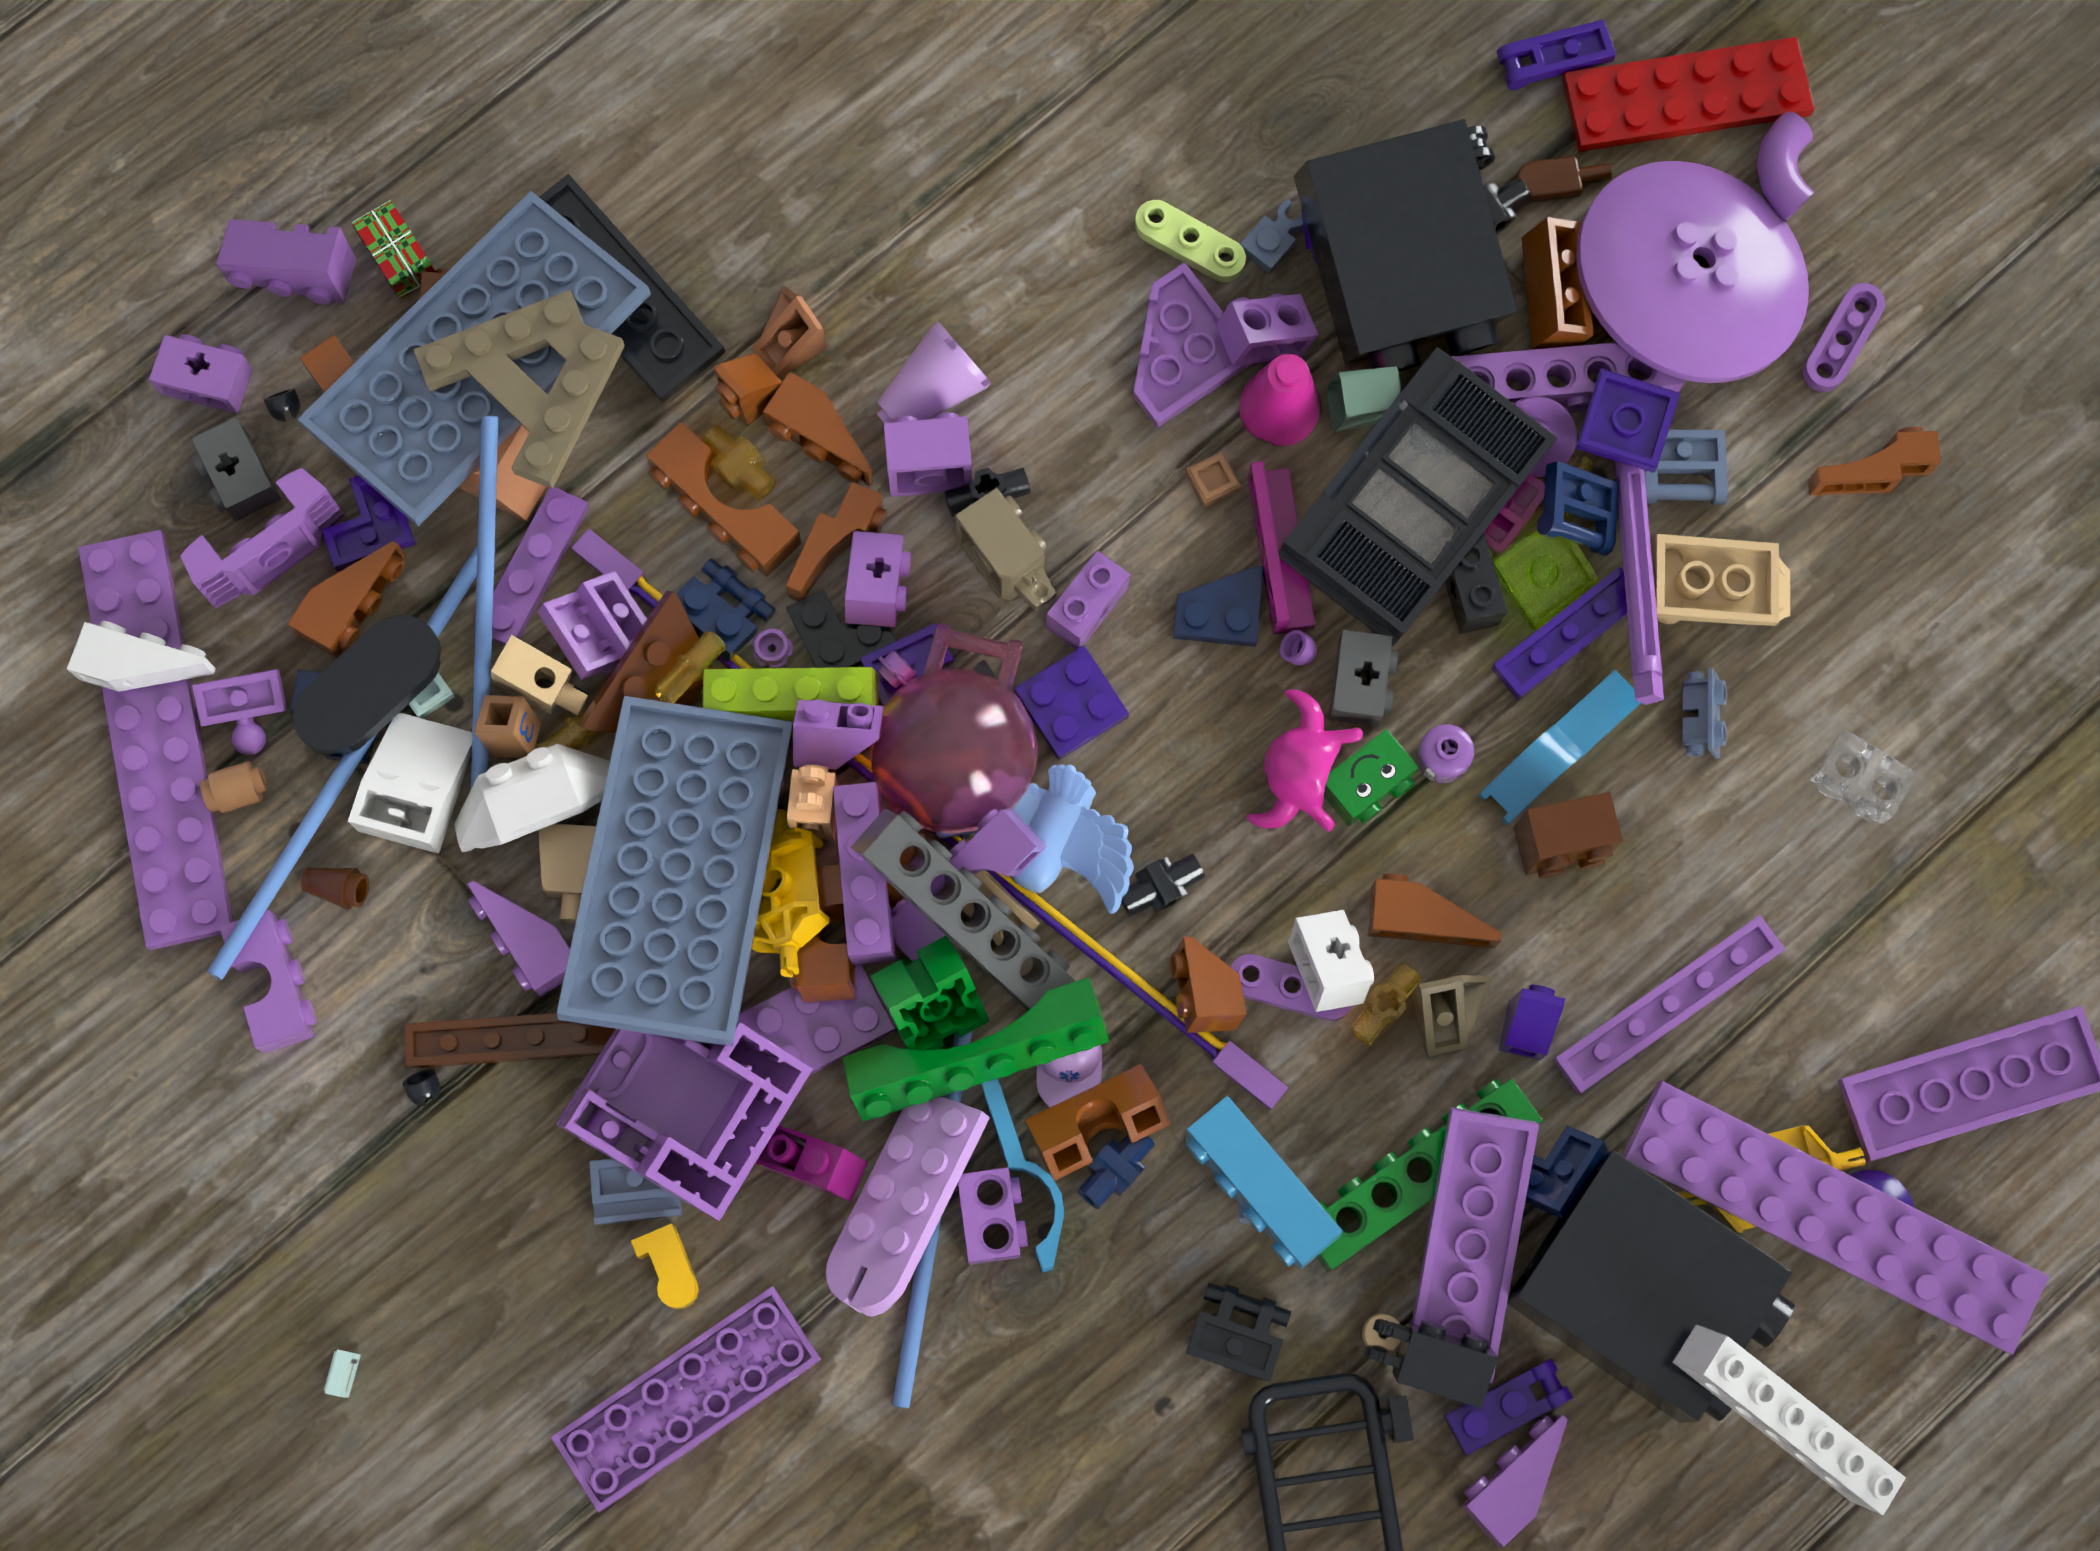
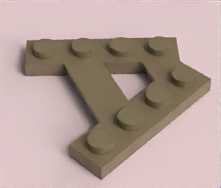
M570 289L413 350L430 392L472 376L529 432L511 467L514 474L553 489L625 345L622 338L584 324ZM551 346L565 360V363L549 395H547L512 360Z

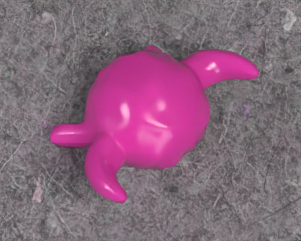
M1286 690V697L1292 700L1301 712V722L1299 727L1283 732L1278 738H1275L1265 753L1263 770L1266 774L1269 788L1277 797V801L1270 811L1258 814L1250 813L1246 816V819L1251 824L1261 828H1281L1290 822L1301 809L1324 830L1330 832L1333 830L1335 822L1322 809L1328 775L1341 745L1361 740L1363 732L1360 728L1325 731L1324 715L1319 703L1309 694L1302 691Z

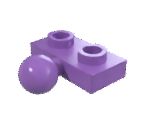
M279 668L192 685L200 725L207 726L236 720L237 727L232 733V744L239 753L244 755L257 754L266 743L265 731L260 725L254 723L253 717L287 710Z

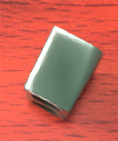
M1396 366L1337 372L1327 386L1328 405L1334 432L1371 427L1377 424L1401 393L1399 373Z

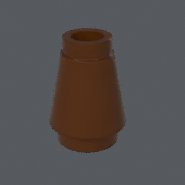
M308 867L302 875L301 889L303 892L310 893L313 896L349 910L352 907L359 908L364 904L369 891V878L366 874L360 873L357 868Z

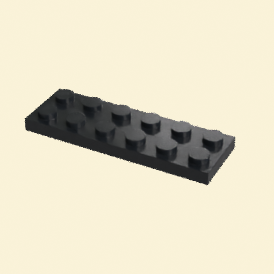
M569 174L539 196L545 203L649 287L651 295L612 335L622 338L625 347L620 356L662 403L725 354L723 345Z

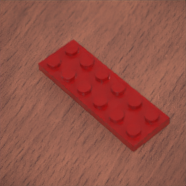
M1797 37L1565 72L1562 78L1578 152L1775 122L1785 112H1794L1801 117L1811 116L1815 110Z

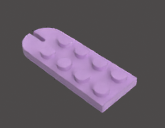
M943 1096L902 1110L829 1256L826 1267V1279L835 1297L859 1313L862 1312L870 1317L886 1312L901 1297L990 1118L983 1111Z

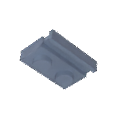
M615 1160L589 1161L594 1224L596 1226L683 1216L682 1204L679 1198Z

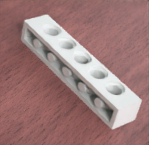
M1696 1325L1673 1363L1850 1502L1884 1515L1906 1477L1731 1338Z

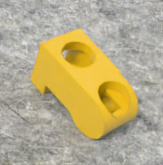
M671 1223L631 1240L638 1258L642 1260L650 1256L659 1278L657 1291L661 1301L667 1306L679 1310L694 1304L699 1293L698 1282L676 1226Z

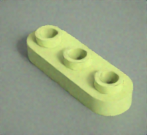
M1150 200L1139 207L1136 213L1135 229L1142 240L1183 263L1185 262L1187 265L1218 282H1231L1240 277L1244 270L1246 254L1238 242L1164 201ZM1157 214L1163 220L1159 223H1154L1149 220V217ZM1186 234H1194L1198 240L1187 242L1184 236ZM1228 253L1233 259L1229 262H1224L1220 260L1219 255Z

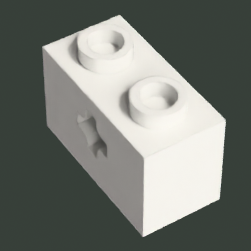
M1344 910L1296 918L1288 944L1315 1011L1320 1012L1363 1004L1370 985L1374 982L1373 968L1368 960H1364L1359 948L1357 929L1354 925L1349 924Z

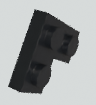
M824 589L786 607L787 613L815 668L858 667L862 665L861 657L896 642L890 627L848 623L841 625Z

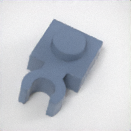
M1289 199L1282 202L1279 206L1275 222L1265 215L1240 243L1246 256L1269 274L1272 273L1295 246L1296 239L1290 234L1298 233L1303 229L1302 214L1297 220H1290L1285 215L1291 209L1292 202Z

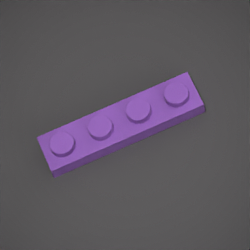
M553 487V489L549 488L493 593L492 641L505 646L511 635L518 639L521 638L590 508L588 502L556 487Z

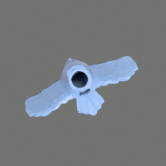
M1060 764L1049 768L1048 790L1039 788L1035 783H1026L1019 775L1009 777L1000 770H994L990 772L987 778H976L971 782L970 786L958 788L954 792L953 799L943 807L942 818L937 823L935 830L939 838L967 834L976 835L980 831L977 827L978 823L992 810L996 809L998 812L1001 809L1014 810L1047 846L1018 876H1011L1016 884L1029 891L1041 893L1052 885L1062 868L1066 867L1079 873L1090 882L1101 896L1110 914H1114L1119 909L1122 897L1128 891L1129 877L1134 867L1129 857L1132 846L1126 839L1128 828L1124 824H1116L1111 815L1100 816L1095 809H1090L1096 791L1091 786L1090 780L1085 779L1084 774L1077 772L1074 766Z

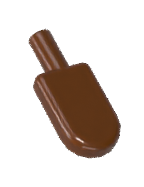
M1569 156L1526 163L1518 170L1515 179L1521 178L1531 194L1532 201L1538 202L1580 196L1583 192V183L1610 180L1612 172L1610 164L1579 167L1577 157Z

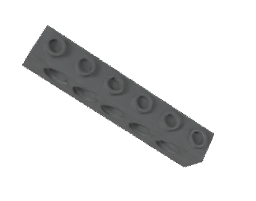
M885 808L850 847L1027 1011L1035 1006L1048 990L1076 982L1066 972L1070 965L1053 950L1046 954L1037 945L1041 938L1023 922L1016 926L1008 918L1012 912L1011 909L994 895L989 899L978 890L982 882L965 867H962L960 871L948 862L952 854L935 839L928 843L918 834L922 826L905 811L902 810L898 815ZM913 846L915 855L912 862L906 866H901V853L907 847ZM943 874L945 879L943 888L938 893L932 894L930 886L933 879ZM973 902L974 913L972 917L962 922L961 911L963 907ZM1003 930L1004 938L1001 945L991 949L990 942L992 936L996 932ZM1032 958L1033 966L1031 971L1021 976L1020 968L1022 963L1026 959Z

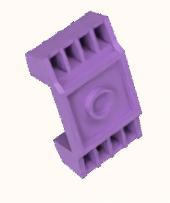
M303 468L295 470L275 482L294 509L287 514L281 513L274 516L267 522L265 530L252 539L246 538L238 542L231 549L229 556L222 559L203 535L191 543L180 555L193 584L215 608L242 594L252 596L257 594L322 546L323 540L322 529L334 526L344 516L328 490Z

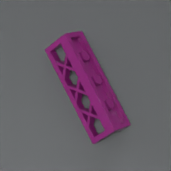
M1263 461L1253 462L1250 464L1247 481L1261 566H1264L1263 578L1273 635L1289 633L1293 630H1312L1315 627L1308 581L1280 560L1278 553L1283 542L1298 524L1289 468L1265 471Z

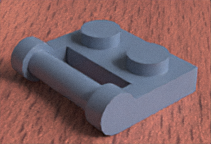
M1669 430L1655 473L1644 470L1647 504H1656L1657 500L1711 501L1712 505H1725L1728 498L1725 430ZM1658 474H1711V484H1658Z

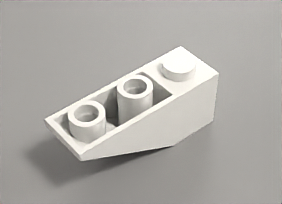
M101 621L100 626L84 622L67 670L81 681L118 692L212 675L216 669L205 658L206 653L198 648L184 644L181 645L179 650L165 646L166 641L162 638L148 633H141L139 638L125 634V628L107 621Z

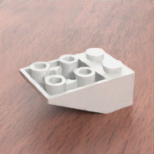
M399 712L392 719L361 780L348 822L358 832L439 854L472 754V732Z

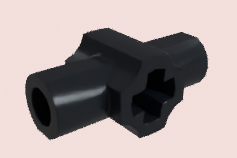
M1521 178L1515 179L1500 189L1495 182L1483 185L1496 234L1506 229L1515 220V210L1532 201L1531 194Z
M1023 467L1002 474H996L989 468H985L975 472V477L971 483L946 490L944 495L950 515L954 517L985 496L984 492L981 493V489L984 487H990V491L998 488L1004 498L1010 495L1013 499L1030 494L1031 490Z
M1193 853L1172 864L1168 857L1157 860L1135 874L1138 882L1129 886L1127 893L1122 897L1121 903L1130 917L1152 906L1155 913L1165 910L1187 897L1188 893L1185 888L1205 878L1204 871Z

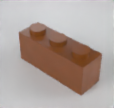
M1547 217L1521 237L1531 344L1534 350L1579 346L1593 336L1591 308L1584 295L1577 269V239L1582 222Z

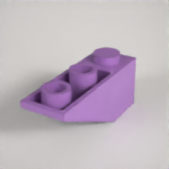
M469 882L468 886L474 896L468 899L470 905L481 921L488 917L496 931L491 933L490 936L503 956L510 952L517 962L518 966L512 971L523 989L527 991L533 988L541 997L562 984L570 946L557 927L477 882Z
M1548 1415L1542 1417L1529 1429L1528 1434L1532 1438L1521 1449L1516 1445L1510 1447L1496 1461L1500 1468L1489 1479L1481 1475L1464 1491L1468 1499L1460 1506L1496 1546L1504 1547L1536 1517L1568 1421L1564 1415H1557L1552 1419Z

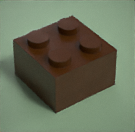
M1610 792L1527 809L1513 827L1525 875L1538 873L1540 879L1564 873L1563 868L1579 864L1580 870L1602 866L1605 864L1604 859L1613 856L1612 852L1623 842Z

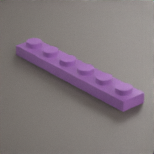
M1759 915L1564 1051L1553 1061L1577 1095H1579L1786 949L1761 915Z

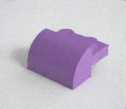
M616 571L582 582L576 592L545 602L537 611L581 680L604 671L609 676L647 620Z

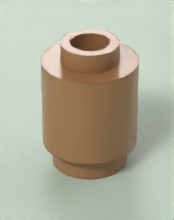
M250 761L211 772L208 778L200 780L201 794L207 809L211 813L218 810L221 813H226L263 800L262 792L268 790L267 780L260 766L254 768Z

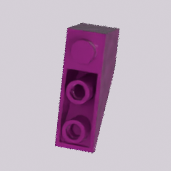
M778 1125L755 1162L760 1167L849 1202H852L868 1163L842 1147Z

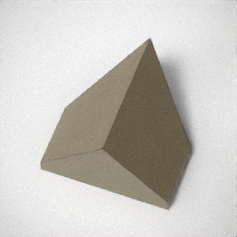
M1459 975L1419 984L1414 989L1411 996L1427 1057L1469 1048L1468 1038L1493 976Z

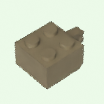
M995 488L955 515L958 543L999 599L1011 601L1020 595L1037 611L1056 598V592L1045 573V562L1047 560L1044 551L1047 550V546L1034 528L1028 531L1020 520L1023 517V513L1010 495L1004 498L998 488Z

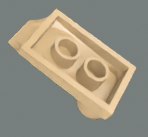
M1657 534L1652 539L1651 553L1657 621L1665 624H1674L1682 620L1776 626L1780 620L1790 616V569L1779 557V543Z

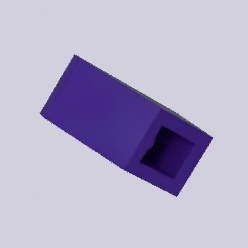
M1529 985V989L1522 988L1508 1002L1498 1050L1539 1061L1548 1054L1564 1007L1565 998L1554 996L1555 990L1541 985Z

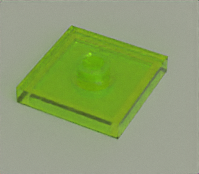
M1537 526L1492 559L1498 578L1532 630L1540 629L1600 582V579L1576 542L1559 536L1555 538L1539 534Z

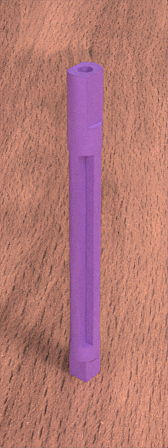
M1614 461L1616 482L1619 483L1618 508L1634 693L1637 701L1647 705L1664 700L1645 471Z

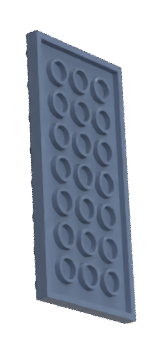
M530 191L297 420L305 430L414 524L419 526L480 466L481 416L498 417V447L521 424L472 376L430 392L413 349L570 289L584 324L612 334L651 295V292L644 282ZM551 346L512 360L547 395H549L565 363V360Z
M624 696L557 1009L558 1020L719 1045H734L793 722Z

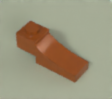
M1918 426L1902 428L1885 445V449L1876 454L1850 463L1818 467L1808 479L1809 496L1891 492L1902 480V476L1930 475L1941 463L1938 431H1923V428Z
M851 482L835 518L819 512L786 584L789 598L800 601L808 596L824 570L837 556L852 545L854 531L880 532L887 515V510L883 509L881 493Z

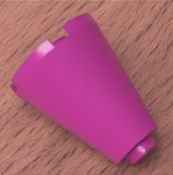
M1283 354L1276 357L1252 376L1244 386L1240 397L1239 413L1247 431L1255 438H1261L1275 446H1289L1304 440L1314 429L1321 412L1320 395L1310 370L1302 358L1293 354Z

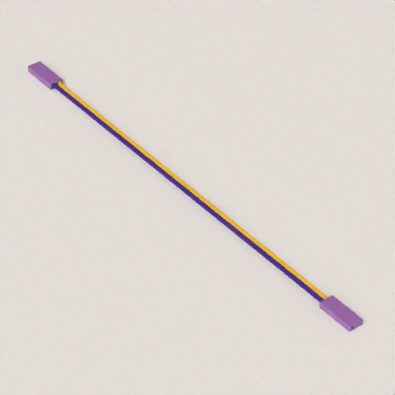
M589 528L572 546V551L601 575L616 571L629 593L636 594L653 609L663 595L645 581V574L642 570ZM699 638L704 650L728 669H755L737 654L728 661ZM861 753L846 762L869 782H876L880 791L937 835L935 830L939 820L933 816V811ZM958 836L940 838L952 848L962 841ZM986 870L1015 899L1208 1052L1213 1058L1212 1064L1266 1108L1271 1110L1289 1088L1231 1041L1228 1043L1221 1042L1210 1032L1186 1033L1184 1018H1179L1174 1003L1035 892L1019 886L1012 880L1011 876H1004L995 871Z

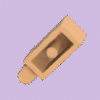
M804 765L799 770L792 769L787 812L789 828L797 827L812 831L821 840L834 841L836 814L833 786H838L835 773H828L829 769L820 765Z

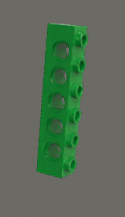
M1513 1078L1503 1085L1498 1079H1495L1479 1090L1476 1094L1480 1101L1469 1109L1463 1103L1455 1107L1534 1121L1538 1124L1543 1121ZM1449 1112L1441 1117L1446 1125L1432 1134L1427 1127L1408 1140L1407 1143L1411 1148L1408 1152L1399 1158L1391 1152L1375 1163L1372 1168L1376 1174L1362 1183L1357 1176L1338 1189L1337 1193L1341 1199L1328 1208L1323 1201L1319 1203L1335 1223L1337 1213L1344 1209L1352 1211L1358 1218V1227L1355 1232L1346 1233L1343 1231L1340 1238L1317 1256V1259L1327 1273L1434 1198L1442 1155V1141L1446 1133ZM1410 1161H1420L1426 1166L1428 1177L1424 1183H1416L1409 1178L1407 1165ZM1384 1185L1391 1190L1393 1202L1390 1207L1381 1208L1373 1202L1371 1193L1374 1186Z

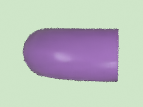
M1794 112L1783 113L1773 123L1761 140L1756 165L1761 191L1775 212L1784 221H1787L1815 193L1800 176L1797 165L1798 156L1812 142V130L1808 123Z

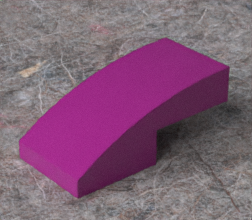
M1531 474L1526 477L1483 532L1489 547L1502 556L1506 553L1544 500L1545 483Z

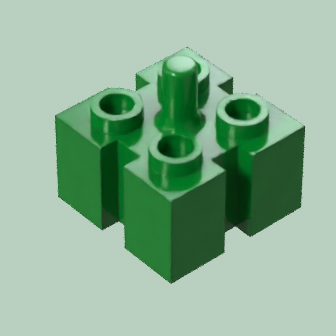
M947 935L917 950L918 959L912 962L906 956L902 961L899 960L870 975L893 1026L906 1049L938 1050L945 1046L942 1039L954 1032H957L959 1037H962L990 1022L985 1008L975 991L976 988L969 972Z

